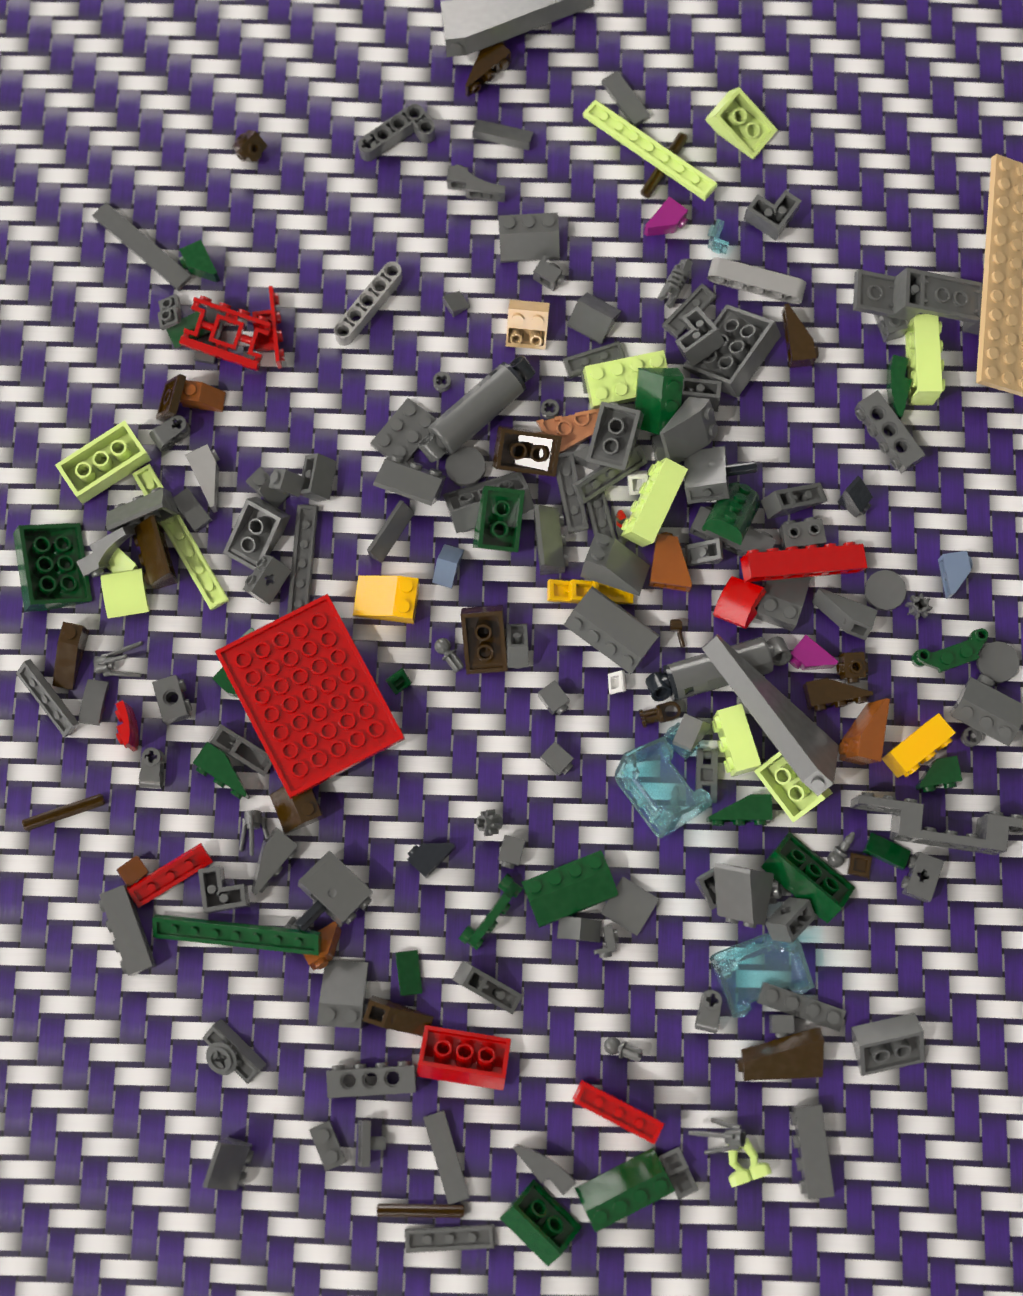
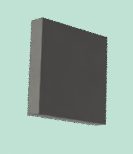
M622 877L616 887L619 896L608 900L600 914L635 936H638L659 899L625 877Z

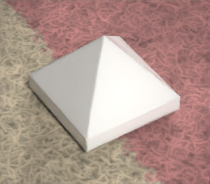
M624 670L608 674L610 695L626 691L627 681Z

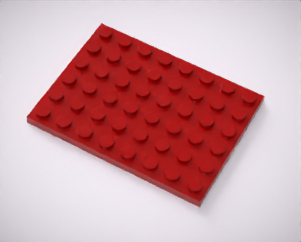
M328 594L215 651L290 799L405 740Z

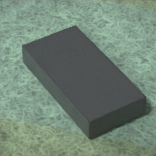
M188 488L173 498L177 509L195 532L212 521Z

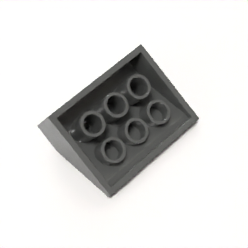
M726 304L713 323L718 328L725 344L693 367L687 361L683 367L700 379L722 381L721 392L738 398L781 337L775 321Z

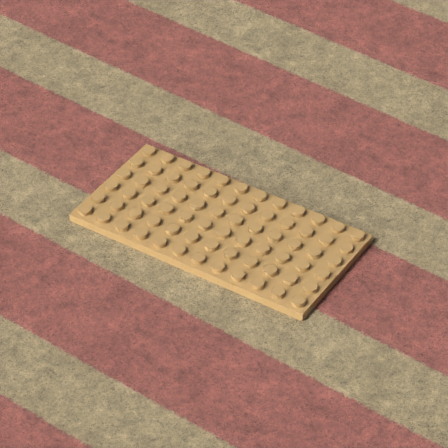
M996 154L991 157L976 383L1023 397V163Z

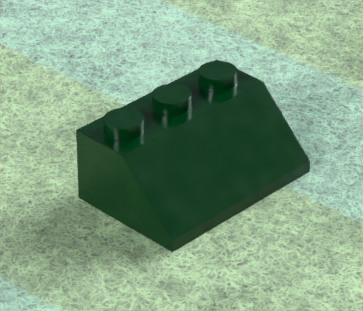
M638 368L635 409L644 413L641 430L660 435L662 429L681 407L684 376L678 368Z
M534 1179L500 1217L547 1266L562 1255L582 1227Z

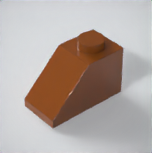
M185 380L180 402L183 407L223 412L226 392L203 382Z
M335 921L318 931L321 932V953L319 956L303 954L308 965L313 970L322 969L329 964V961L333 960L342 932L340 926Z

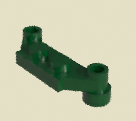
M983 628L976 629L970 633L969 640L936 652H929L926 649L917 650L912 654L911 662L916 667L928 666L937 669L938 673L979 659L978 653L987 641L988 632Z
M508 873L504 876L497 886L503 891L501 897L476 930L469 925L465 928L458 938L464 944L468 943L476 950L481 946L484 941L483 935L487 931L490 933L498 924L495 921L500 913L504 915L511 906L508 902L512 896L516 898L523 889V887L513 881L514 878Z

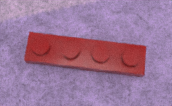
M202 843L134 883L127 888V891L139 908L198 872V869H203L213 863V860Z

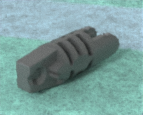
M688 258L680 260L679 264L674 266L658 296V299L662 301L671 293L666 302V306L672 308L689 277L688 273L693 263Z

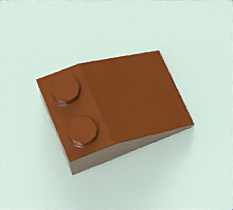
M885 698L865 705L839 745V760L859 765L881 762L890 699Z

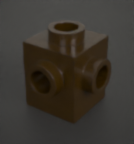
M247 130L236 138V143L232 147L236 150L235 154L241 161L253 163L262 157L261 153L268 145L256 131Z
M852 652L838 655L839 663L836 665L837 675H840V680H847L848 684L860 683V679L865 678L866 674H868V663L865 661V653Z

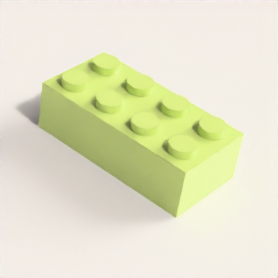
M917 314L910 320L907 325L908 329L905 332L906 358H909L907 378L912 379L908 394L909 405H933L940 397L942 391L945 390V379H942L944 360L941 359L943 341L940 340L939 335L942 331V322L935 315Z
M664 350L585 366L583 374L591 410L600 408L601 401L615 405L635 401L638 368H668Z
M124 420L58 462L55 466L78 500L84 504L151 461V458Z
M668 458L657 461L655 465L652 464L647 472L649 478L646 483L643 482L638 492L641 495L638 501L635 500L630 508L632 514L629 519L624 521L621 527L623 530L622 537L641 547L654 542L686 475L687 468Z

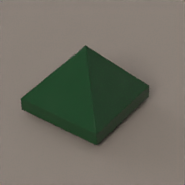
M403 668L385 680L395 695L412 684Z

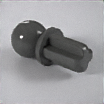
M439 638L434 645L436 652L444 654L442 660L446 661L455 673L459 672L464 668V664L456 655L457 651L455 649L450 650L451 643L448 639Z
M610 1037L604 1042V1049L610 1055L619 1053V1058L625 1057L637 1062L642 1058L643 1050L628 1045L627 1041L621 1044L617 1038Z

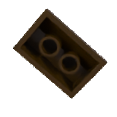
M154 515L149 516L134 528L136 535H133L136 547H140L141 554H138L141 565H145L147 573H144L146 584L151 585L156 590L176 584L178 580L163 527Z

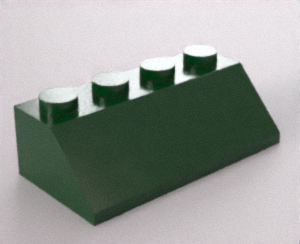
M790 832L782 839L761 866L766 872L773 873L774 879L795 897L809 899L814 913L827 924L842 910L856 888Z
M602 850L522 882L524 892L539 928L619 896Z
M653 1148L575 1187V1191L595 1233L675 1192Z

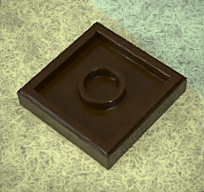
M179 374L165 382L156 415L157 420L163 422L176 415L187 376Z

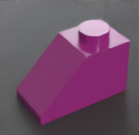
M668 197L645 225L644 235L654 236L675 233L678 228L682 229L687 223L688 210L671 197Z
M807 635L790 652L791 659L789 663L796 669H832L838 663L833 656Z

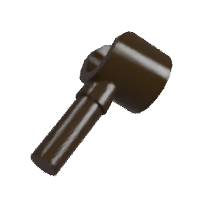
M670 620V631H677L680 647H685L681 620Z

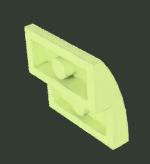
M142 568L101 575L107 618L149 612Z

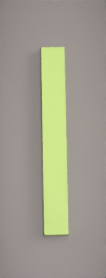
M594 100L583 112L585 119L704 201L717 188L715 181L597 100Z
M150 464L132 473L144 496L150 494L151 490L155 488H164ZM178 514L161 521L163 529L210 610L212 611L228 602V597L181 516Z

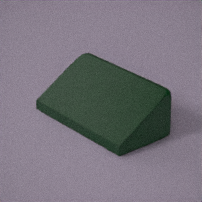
M200 313L190 314L182 318L179 324L166 329L175 349L182 347L179 341L181 335L183 336L184 328L191 331L195 330ZM202 328L199 338L210 334L211 331ZM190 335V338H191V339H194V340L199 339V338H196V337H193V336Z
M872 832L863 850L864 853L900 870L905 869L910 855V850Z
M418 950L395 952L400 996L422 994Z

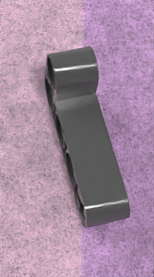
M411 104L359 140L360 156L364 161H372L412 133L422 143L429 144L436 137L435 124L420 105Z

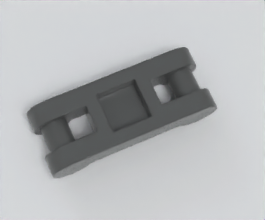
M696 748L694 800L697 803L702 801L716 803L718 749L704 751L703 748ZM703 759H710L711 764H703ZM702 786L710 787V793L702 792Z

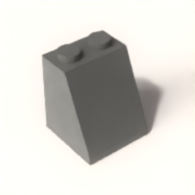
M714 862L717 916L726 917L725 922L738 924V921H743V926L756 928L757 924L765 925L774 874Z

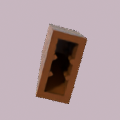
M669 532L657 534L649 586L690 592L692 582L678 537L673 536Z

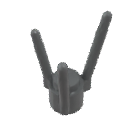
M140 641L110 653L101 654L100 657H95L94 668L96 673H103L104 677H141V673L111 671V669H114L115 661L128 657L127 655L113 656L141 646L143 642Z
M259 810L245 811L244 819H242L239 851H243L246 831L248 829L250 856L254 855V830L260 829L261 825L265 839L269 836L266 817H261V811Z
M711 1118V1122L729 1128V1130H725L724 1133L688 1132L689 1135L724 1138V1142L729 1144L728 1146L705 1150V1155L730 1150L739 1151L740 1147H744L746 1143V1131L741 1128V1125H733L715 1118Z

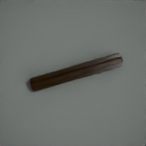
M682 132L678 133L668 150L678 155L687 142L688 136ZM655 168L641 189V195L647 199L650 198L665 173Z
M97 794L23 819L22 825L24 830L29 831L105 805V799L102 794Z
M377 1205L378 1217L463 1218L465 1213L464 1205Z

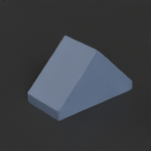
M444 544L437 558L432 583L452 589L464 553L463 549Z

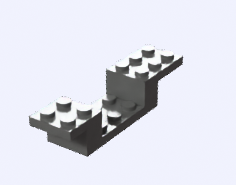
M912 268L904 269L896 277L858 269L854 276L853 310L905 321L911 320L919 313H925L963 321V332L979 335L983 283Z
M862 792V795L851 799L850 808L892 814L890 840L997 855L1007 852L1009 832H1023V815L1013 814L1011 817L1003 816L1002 812L990 811V814H984V816L977 818L976 834L959 836L956 831L945 830L944 833L936 832L935 828L923 827L921 829L924 804L917 803L918 800L906 798L904 801L896 800L895 796L883 795V798L875 797L874 793Z

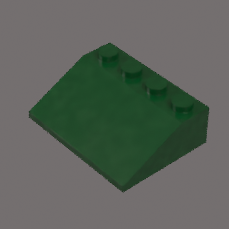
M80 523L18 525L13 533L24 612L46 611L92 602L89 577H83L76 562L85 557Z

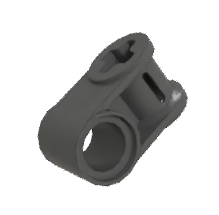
M175 415L152 429L149 435L161 452H165L190 434L191 428L182 416Z
M147 748L142 753L141 770L139 773L140 788L162 789L165 755L156 748ZM157 755V759L149 760L150 756Z
M706 990L702 994L696 1016L695 1029L717 1033L722 1006V997L719 992ZM714 994L717 1002L709 1006L710 1003L706 1001V998Z

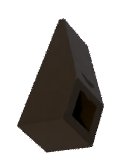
M502 42L480 50L465 84V94L467 97L472 93H477L483 84L492 81L497 73L509 67L511 52Z
M828 678L808 681L803 685L808 710L814 709L815 712L827 710V706L835 705V708L845 707L848 705V702L853 701L856 704L868 702V699L873 695L872 691Z
M372 996L363 1021L382 1028L423 1037L425 1025L431 1026L434 1016Z

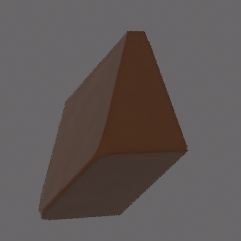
M138 855L116 870L127 887L143 879L149 873Z

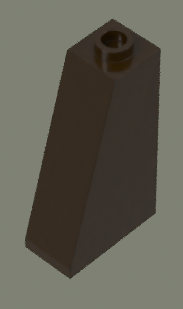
M820 1027L812 1028L741 1049V1059H737L738 1072H742L744 1081L823 1077L824 1038Z

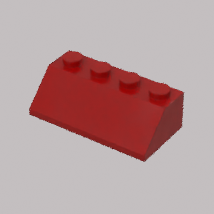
M425 1025L418 1060L417 1077L503 1090L511 1039Z

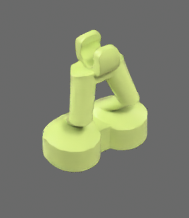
M746 1138L744 1147H740L750 1157L751 1166L748 1169L743 1168L737 1162L738 1150L728 1151L729 1165L736 1170L728 1177L731 1187L772 1173L768 1163H758V1154L748 1138Z

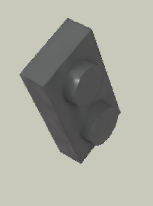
M330 1120L309 1129L325 1172L347 1162Z

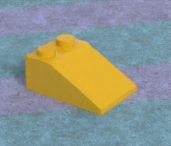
M358 576L353 616L414 624L420 587L419 578L404 576Z

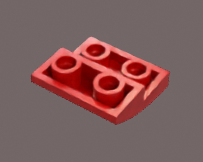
M731 576L717 601L713 615L716 618L746 629L757 615L755 607L766 594V590L764 587L750 582L744 583V580Z
M122 700L115 704L118 709L115 711V714L120 723L123 722L116 726L119 732L116 733V737L121 745L134 752L138 750L139 744L137 720L132 707Z

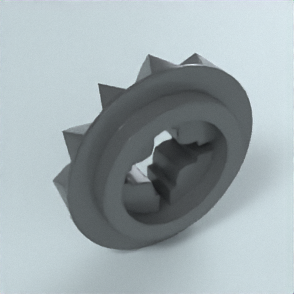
M216 1041L207 1048V1063L217 1074H231L239 1062L236 1058L238 1052H234L232 1045H227L225 1041ZM220 1055H222V1056L225 1055V1056H227V1059H226V1060H225V1059H221V1058L218 1059V1057H219Z

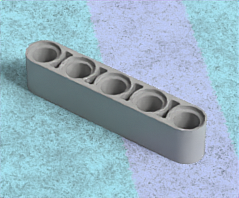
M719 257L712 259L707 276L710 282L791 304H800L802 302L806 288V282L800 278Z
M391 261L385 264L334 327V333L340 345L347 346L351 344L402 281V271L398 263ZM391 272L397 273L395 276L389 275ZM378 287H385L383 291L376 290ZM368 301L373 302V304L370 306L364 305V303ZM355 316L361 317L358 321L352 320ZM343 331L349 332L346 336L339 335Z

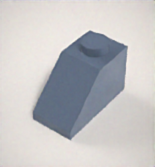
M967 551L942 554L938 559L946 599L951 598L956 593L972 569V559L970 556L968 557Z

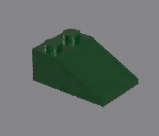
M484 485L475 525L473 548L512 553L518 552L525 490Z

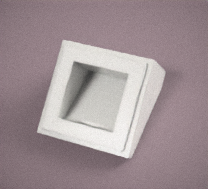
M646 470L634 471L627 475L629 495L640 494L638 492L641 485L648 480Z

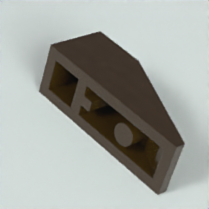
M784 304L782 320L789 368L813 366L819 356L818 347L814 345V339L790 305Z
M63 622L57 643L52 686L74 690L89 630L84 626Z

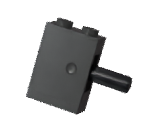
M725 446L701 449L684 459V467L688 469L685 475V492L688 504L729 499V476L756 473V461L728 465Z
M329 850L298 882V887L315 903L296 921V925L300 930L306 931L324 912L340 927L345 923L349 925L357 917L355 913L360 908L364 910L371 903L372 899L370 897L373 891Z

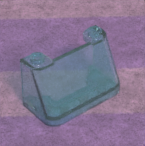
M664 736L625 752L615 771L617 784L658 838L668 836L708 809L713 802L709 793L705 790L697 789L693 792L671 763L674 749Z
M768 932L716 952L710 957L713 970L733 1018L744 1017L751 1010L750 1003L757 1000L762 982L783 989L790 988L792 992L797 994L806 993L809 989L814 988L802 945L798 938L793 943L775 941L771 939Z

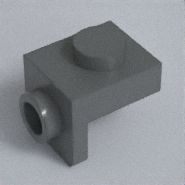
M612 925L603 927L606 948L593 950L594 955L599 954V958L612 957V952H616L615 943L619 942L617 929L613 930Z

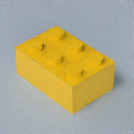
M938 713L881 759L897 778L902 775L907 777L920 768L919 762L923 764L937 754L934 751L935 749L938 752L951 743L953 740L950 737L955 732Z

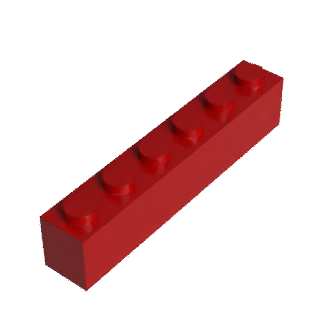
M847 542L842 546H836V543L826 544L824 547L809 545L805 549H798V546H792L780 551L779 548H770L766 552H759L758 549L747 551V554L740 558L744 583L860 573L868 568L864 545L855 544V542Z

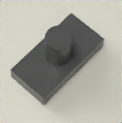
M358 1120L357 1165L360 1167H370V1150H385L386 1137L371 1136V1121Z

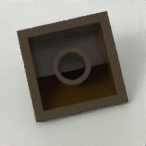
M284 786L270 794L285 834L324 819L313 788L292 799L289 798Z

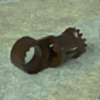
M671 701L656 705L655 708L645 711L639 710L643 728L656 722L675 721L681 713L680 706ZM668 706H674L677 709V715L669 717L666 715L665 709Z

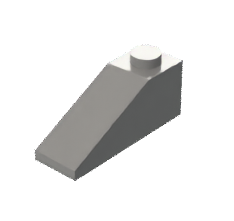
M208 444L185 454L212 511L215 513L218 511L219 466L216 461L220 459L215 449L210 450Z

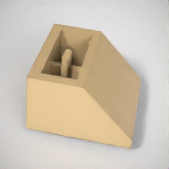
M510 300L506 346L545 350L550 303Z

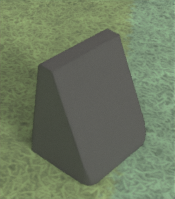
M460 291L442 297L444 305L453 317L470 308Z

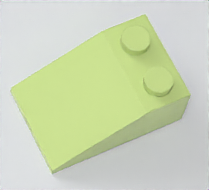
M740 87L730 90L705 119L717 134L751 159L755 158L777 131L776 127Z

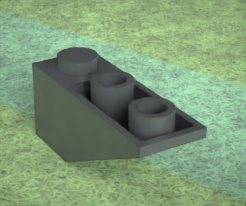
M820 587L812 601L816 607L843 631L863 640L867 639L873 628L878 610Z
M277 827L261 846L251 889L255 895L258 892L262 893L268 887V880L272 876L276 877L283 869L282 864L286 859L290 860L297 852L295 848L298 845Z

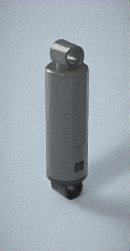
M518 356L509 364L502 362L429 426L430 435L423 438L419 442L418 447L430 462L437 461L445 452L449 454L455 453L526 390L525 382L534 376L535 370L525 356Z
M778 636L770 638L767 642L764 638L758 637L731 645L761 675L771 673L774 665H784L791 659V653L784 639ZM705 653L664 665L662 667L663 673L654 672L645 681L652 699L658 702L664 701L669 697L675 702L729 686Z

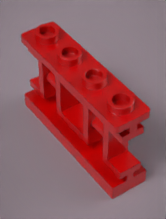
M200 295V298L194 297L191 310L200 313L194 331L184 328L179 344L258 372L263 356L254 352L259 334L270 336V331L272 330V323H269L270 319L258 315V318L252 317L250 312L239 309L238 312L234 311L230 305L222 302L219 305L211 303L212 299ZM200 305L225 313L226 315L217 314L214 324L204 321L207 311L200 308ZM238 319L264 327V329L256 327L253 337L245 335L243 331L246 324L238 321ZM221 321L239 326L233 345L215 339ZM202 328L209 330L211 334L208 341L216 344V346L214 347L191 339L190 335L199 338ZM241 341L250 345L247 354L255 358L252 360L228 350L237 351Z
M583 1080L580 1081L572 1098L573 1102L654 1145L664 1126V1123Z

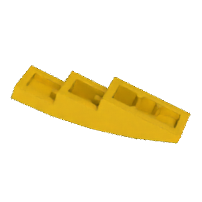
M550 579L547 583V601L579 603L592 586L616 604H633V594L595 581Z

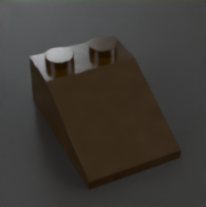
M498 426L492 466L499 470L556 477L562 436Z
M503 605L462 608L461 625L466 674L508 671Z

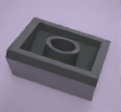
M586 292L577 300L567 326L602 345L619 317L621 310Z

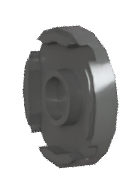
M461 447L455 453L449 454L446 459L445 468L447 476L452 482L458 486L469 487L477 484L483 478L486 464L483 455L478 450L472 447Z
M877 571L865 583V599L876 610H894L905 599V582L901 576L893 571Z
M998 641L983 647L978 654L979 659L976 661L977 668L981 674L990 678L995 683H1003L1014 677L1019 669L1020 662L1018 654L1012 646Z

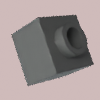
M769 1015V1033H775L776 1038L789 1036V1033H795L794 1015Z

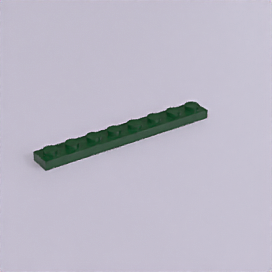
M158 914L153 917V938L318 956L321 953V932L302 931L299 929Z

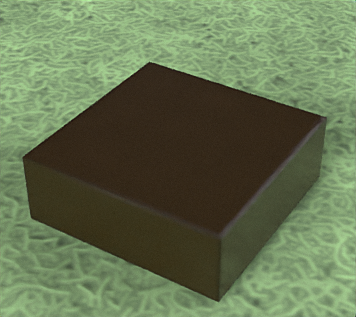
M850 853L847 874L869 878L872 857Z

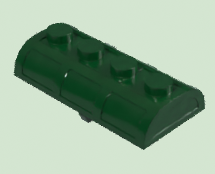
M729 483V499L716 501L702 530H709L741 545L760 507V496L746 484Z

